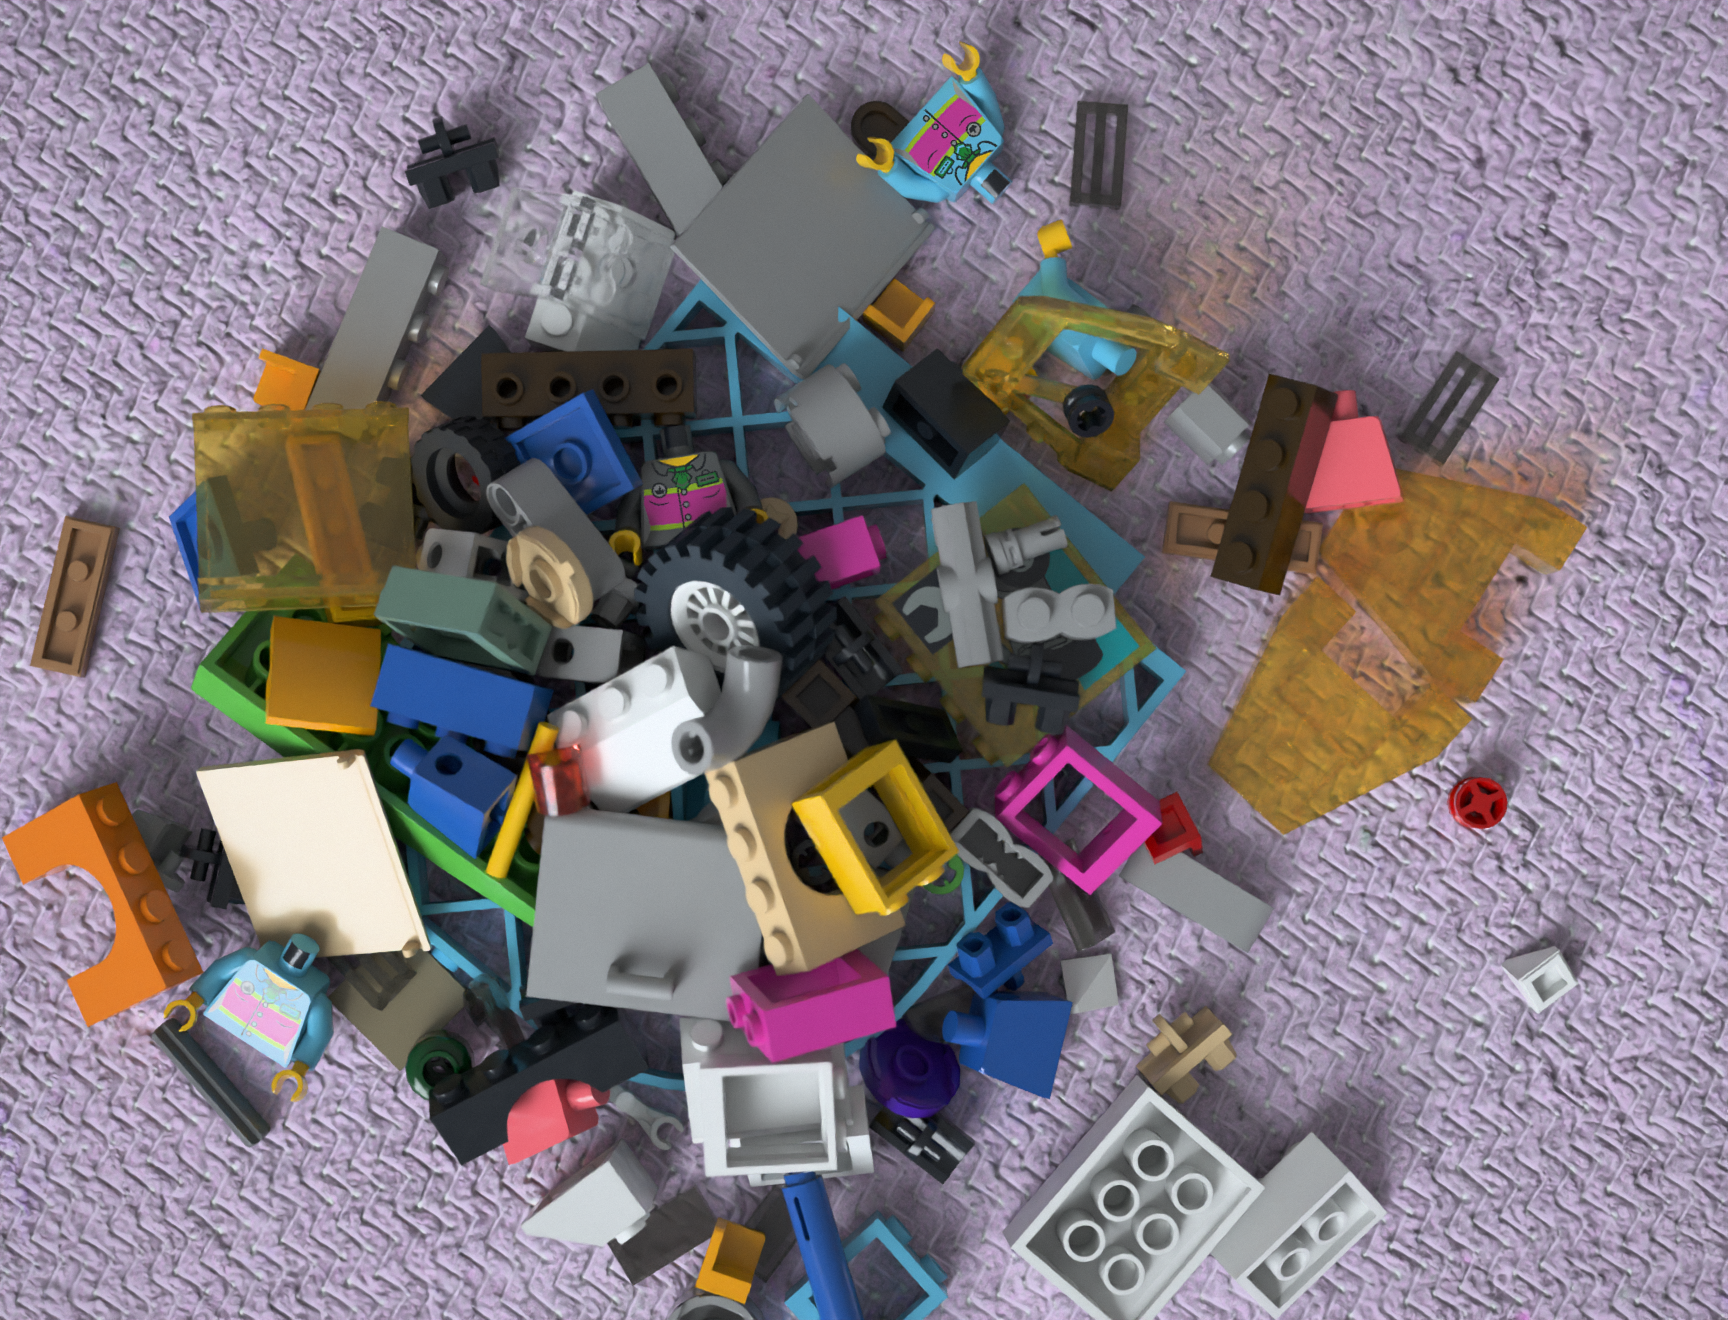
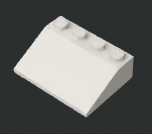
M1136 1075L1002 1233L1011 1249L1095 1320H1153L1266 1187L1149 1084Z

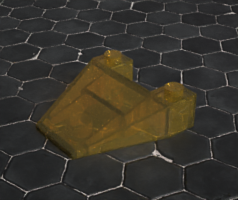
M1396 469L1404 495V502L1342 510L1321 543L1319 554L1419 677L1462 704L1476 703L1504 659L1461 632L1460 629L1509 553L1544 575L1558 572L1584 534L1587 526L1542 498Z
M1319 576L1308 580L1274 616L1207 763L1217 775L1282 835L1436 758L1472 720L1468 714L1434 683L1420 685L1392 716L1331 660L1322 649L1352 618L1356 611Z

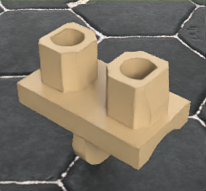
M1207 1006L1202 1008L1192 1018L1186 1012L1182 1013L1170 1025L1159 1013L1152 1019V1022L1161 1032L1146 1044L1151 1053L1140 1061L1136 1067L1160 1095L1166 1093L1182 1104L1197 1092L1199 1084L1189 1071L1203 1059L1206 1060L1214 1071L1223 1070L1236 1059L1237 1054L1228 1039L1233 1034Z

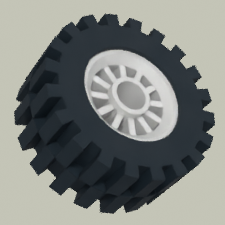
M721 507L713 514L711 511L700 515L648 559L649 562L641 568L637 578L643 582L635 588L634 600L645 604L636 612L639 625L650 626L651 632L644 637L650 650L660 648L664 652L674 646L710 656L721 692L725 679L727 653L730 648L736 646H757L779 652L783 658L780 683L776 696L777 700L827 652L825 648L833 641L836 630L829 626L837 619L836 606L824 603L833 594L829 580L818 582L815 573L822 566L814 555L806 560L803 558L798 549L804 543L794 533L787 539L778 534L781 523L768 517L762 524H758L757 511L744 508L737 515H734L732 507Z

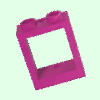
M863 515L798 537L804 543L798 549V552L805 560L813 555L816 557L822 568L815 573L818 582L829 580L832 590L880 573L881 565L879 560L887 558L886 548L877 524L867 527Z
M1066 725L1063 734H1055L1054 736L1047 734L1041 738L1030 753L1031 760L1018 773L1014 770L1010 771L999 782L994 791L995 818L1091 895L1163 822L1159 800ZM1067 763L1072 765L1124 808L1079 854L1023 810Z
M858 949L852 950L807 972L777 976L774 966L771 964L729 976L732 996L726 998V1006L730 1021L735 1029L740 1028L746 1034L752 1047L757 1046L772 1063L896 1027L889 976Z

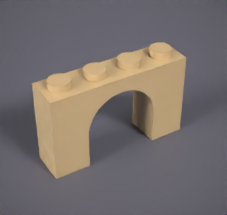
M834 722L805 729L749 751L722 768L705 773L709 783L710 798L718 808L728 836L727 844L729 851L738 864L746 887L747 902L755 912L764 938L765 953L773 964L777 976L810 971L906 926L900 909L885 916H881L878 911L855 915L840 888L825 895L811 890L796 876L788 861L784 844V830L788 814L792 808L791 803L848 761ZM878 876V877H876V878H877V880H879V879H881L883 876Z

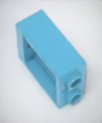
M876 1210L842 1241L847 1262H850L877 1237L926 1291L896 1320H923L948 1297L947 1287L943 1283L948 1276L932 1256L927 1253L923 1258H920L908 1243L913 1239V1236L895 1215L892 1214L886 1219L879 1210ZM806 1274L785 1293L784 1303L799 1320H820Z

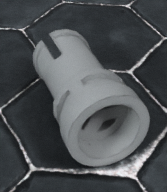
M1051 516L1047 520L1015 531L1009 528L1001 532L984 535L985 547L997 576L1023 566V561L1060 548H1067L1065 532L1063 529L1059 530L1058 528L1061 526L1058 516Z

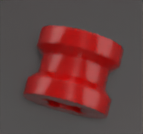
M1483 777L1461 779L1453 785L1448 793L1447 800L1449 813L1457 823L1464 827L1479 829L1493 827L1499 823L1506 813L1508 803L1506 793L1500 784L1490 778ZM1469 792H1471L1472 797H1471V799H1470V803L1467 804V803H1468V799L1470 798Z

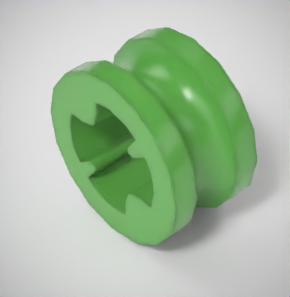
M956 854L948 860V866L955 870V875L950 882L944 878L945 885L940 886L929 883L923 887L933 894L940 895L950 893L959 887L964 875V867L960 857Z

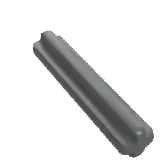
M171 1018L163 1022L152 1034V1039L246 1147L251 1148L258 1144L270 1132L269 1124L187 1030L178 1031L182 1025L177 1019Z

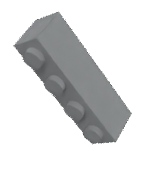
M647 63L596 93V97L600 107L677 236H679L729 181V177L718 160L709 164L700 147L707 142L693 117L690 116L683 120L673 104L680 100V96L668 75L664 72L657 76L650 63Z
M383 226L381 227L302 418L314 425L368 447L373 437H381L390 416V410L385 407L392 390L399 391L409 372L410 363L405 361L412 342L419 343L422 340L428 327L430 316L425 311L432 294L440 295L449 275V267L444 266L447 258L439 249Z

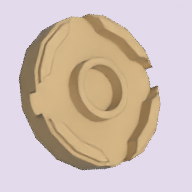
M540 526L527 527L508 542L506 563L510 577L516 587L523 584L530 594L525 601L533 612L550 625L560 629L569 628L573 624H578L586 619L592 612L593 594L590 582L580 561L565 542L553 532Z

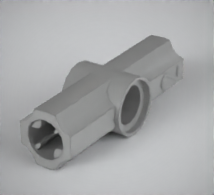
M963 502L931 509V521L940 565L937 566L938 581L944 612L949 613L958 668L1003 661V646L994 606L998 604L996 583L991 559L986 557L977 502Z

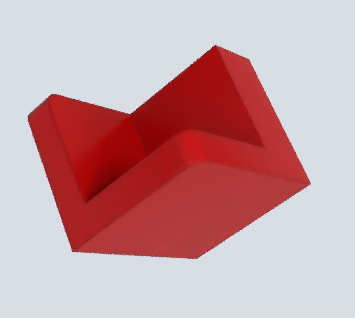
M1178 792L1160 799L1163 824L1143 842L1154 865L1187 849L1190 850L1193 857L1202 854L1201 835Z

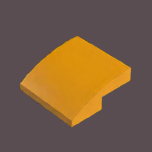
M274 616L270 630V671L266 682V724L374 736L378 708L372 707L371 702L380 674L381 629Z

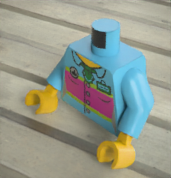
M959 41L960 46L965 51V58L961 64L956 65L955 60L947 53H944L942 56L943 65L948 70L960 75L958 81L951 76L891 143L882 138L868 137V141L876 146L877 155L872 161L866 155L857 154L856 161L864 168L878 170V175L905 198L933 203L947 199L955 203L972 186L993 205L1013 182L992 164L1003 150L1004 140L1002 136L1005 131V125L996 94L982 69L978 67L980 63L978 51L973 46Z
M297 933L291 936L286 947H283L276 941L269 940L259 950L244 947L215 960L190 986L189 991L191 994L185 1000H175L168 1004L163 1016L166 1019L174 1008L184 1005L190 1011V1019L178 1031H186L195 1025L198 1017L197 1010L204 1004L208 1007L203 1015L283 1067L287 1068L293 1062L294 1065L291 1070H282L277 1073L271 1084L272 1092L278 1094L282 1089L284 1081L295 1077L298 1087L291 1098L292 1102L302 1100L307 1094L308 1082L305 1079L307 1071H314L334 1034L332 1002L326 996L330 979L328 975L311 965L320 950L319 945L309 936Z

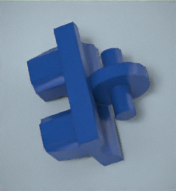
M1007 902L995 912L994 920L996 926L987 934L970 932L956 943L958 957L948 964L951 975L956 979L966 982L983 999H986L1002 985L1011 991L1019 989L1025 983L1021 969L1053 944L1051 934L1033 922L1029 913L1013 902Z

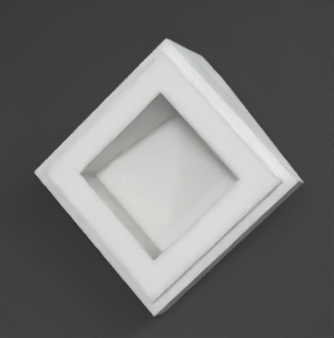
M1556 946L1510 958L1501 964L1506 974L1537 1014L1579 984Z
M1111 953L1060 960L1065 999L1073 1002L1070 1014L1119 1005Z

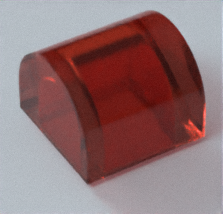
M580 744L526 755L535 805L539 813L547 816H562L578 812L589 805L591 799Z

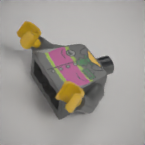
M691 425L672 426L659 430L664 458L642 462V472L638 473L643 485L623 495L617 508L615 533L610 537L609 545L617 555L625 551L634 553L635 565H640L643 560L641 544L646 552L660 550L695 519L708 511H711L713 514L721 507H732L734 515H737L742 509L746 508L757 511L758 524H762L769 516L764 512L755 485L733 461L719 460L716 451L695 453Z

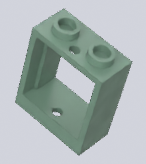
M392 566L374 613L375 617L428 654L452 661L533 676L552 629L549 623L498 583Z

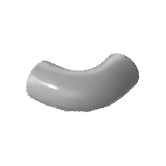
M736 646L728 650L725 679L722 692L716 704L707 714L679 723L673 730L671 751L680 769L690 775H700L717 770L742 757L760 737L773 711L778 692L783 658L779 652L757 646Z

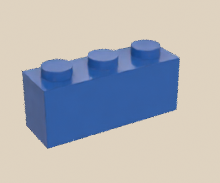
M388 644L371 706L389 711L387 721L390 723L418 729L420 721L437 726L435 736L441 738L451 736L457 741L466 744L470 735L486 740L483 750L515 758L517 750L529 751L539 722H545L553 690L411 648Z

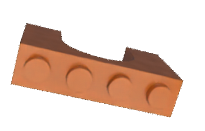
M117 782L78 794L2 837L23 885L61 872L75 865L92 874L103 886L111 901L116 921V935L110 953L102 962L66 980L87 1027L123 1013L204 973Z

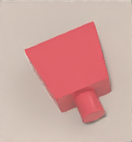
M1335 391L1334 393L1338 394V399L1304 513L1312 514L1404 502L1401 484L1379 416L1359 418L1356 391Z
M572 1079L549 1080L528 1089L516 1100L508 1116V1142L503 1144L508 1164H516L597 1126L599 1118L596 1107L605 1105L609 1101L610 1089L602 1093L587 1083Z

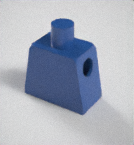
M451 736L442 737L430 752L410 738L406 739L398 747L391 759L390 765L411 779L408 804L411 809L467 854L476 859L501 829L514 793L517 775Z
M994 991L986 999L975 993L972 998L969 1014L950 1011L946 1015L942 1027L943 1038L946 1042L961 1045L959 1053L960 1064L1042 1098L1050 1099L1073 1002L1041 991Z

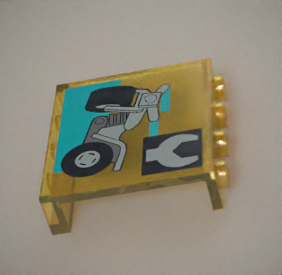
M1023 483L979 518L983 542L984 535L1001 532L1009 528L1015 531L1047 520L1051 516ZM1067 536V548H1060L1023 561V566L1009 570L1008 573L997 576L993 569L998 604L994 606L1003 646V661L958 668L949 613L944 612L937 574V566L940 565L938 551L874 602V605L880 611L873 617L874 621L891 642L901 637L913 652L906 658V661L924 683H927L932 678L937 682L945 693L939 699V702L957 724L966 719L976 731L978 736L971 742L990 766L999 760L1004 768H1008L1033 748L1041 738L1050 734L1035 729L1038 706L1017 703L1014 725L1003 726L986 722L985 698L981 697L984 665L1007 669L1009 654L1029 657L1032 644L1014 643L1004 638L1002 600L1009 594L1026 588H1044L1061 593L1070 587L1082 584H1097L1107 587ZM984 542L986 557H989ZM1115 596L1116 628L1113 631L1091 640H1070L1056 635L1047 641L1041 642L1044 644L1043 659L1062 662L1060 678L1079 680L1078 694H1080L1078 711L1157 649ZM1070 712V717L1077 712Z

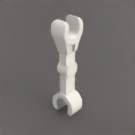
M619 1084L610 1089L609 1100L616 1105L618 1110L626 1112L636 1119L656 1147L662 1150L671 1149V1143L661 1138L657 1133V1129L663 1123H670L677 1130L683 1132L684 1124L677 1115L646 1105L631 1090L625 1089Z

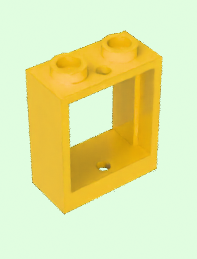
M896 740L864 748L791 803L855 915L878 911L881 916H885L900 909L909 901L907 893L915 886L927 885L939 878L945 872L942 865L959 852ZM872 784L912 852L909 857L879 880H877L838 812L840 808Z

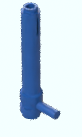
M815 1171L788 1172L784 1174L786 1184L781 1188L820 1320H864L822 1175H816Z

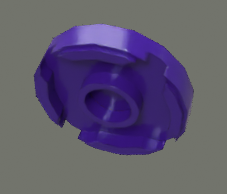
M908 1018L897 1020L895 1028L885 1030L877 1038L874 1036L873 1038L869 1037L864 1047L860 1049L859 1069L864 1084L879 1103L893 1113L913 1119L931 1117L943 1110L956 1094L960 1086V1066L955 1052L946 1041L942 1045L939 1039L933 1036L936 1032L924 1023Z

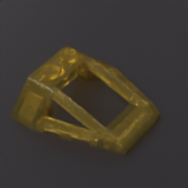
M1018 296L964 363L962 374L1003 412L1009 409L1027 425L1026 433L1038 444L1044 441L1057 453V461L1069 472L1112 492L1140 461L1141 431L1181 387L1200 395L1229 363L1230 354L1181 329L1151 317L1048 296ZM1063 329L1140 348L1132 367L1125 374L1117 375L1104 390L1114 410V420L1105 432L1095 437H1080L1079 439L1022 395L1025 394L1063 404L1066 395L1079 387L1026 374Z

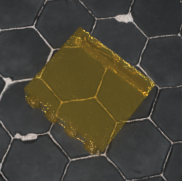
M380 401L367 404L365 409H344L341 404L320 403L314 405L312 410H290V407L286 405L268 404L259 407L258 411L236 412L234 407L216 405L205 408L204 412L192 413L199 564L198 594L201 613L377 606L381 591L385 587L392 566L416 570L408 429L409 407L397 408L395 403Z

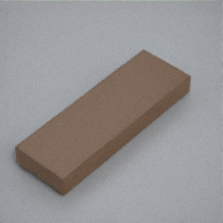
M1170 501L1168 503L1161 553L1215 561L1229 509ZM1302 520L1287 571L1310 575L1316 574L1323 523Z
M65 516L30 666L85 678L120 528Z

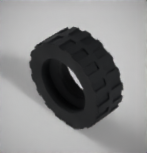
M470 415L463 418L461 416L426 431L421 435L422 439L415 443L413 448L415 452L411 456V465L413 467V474H411L412 482L416 486V495L419 501L426 508L425 512L438 523L441 529L482 535L503 525L488 502L486 489L490 483L520 466L521 462L518 461L512 444L508 443L505 439V434L499 428L495 429L490 425L491 422L485 419L479 420L476 419V416ZM456 453L461 454L469 462L477 476L480 486L479 501H476L467 493L459 480L455 466Z

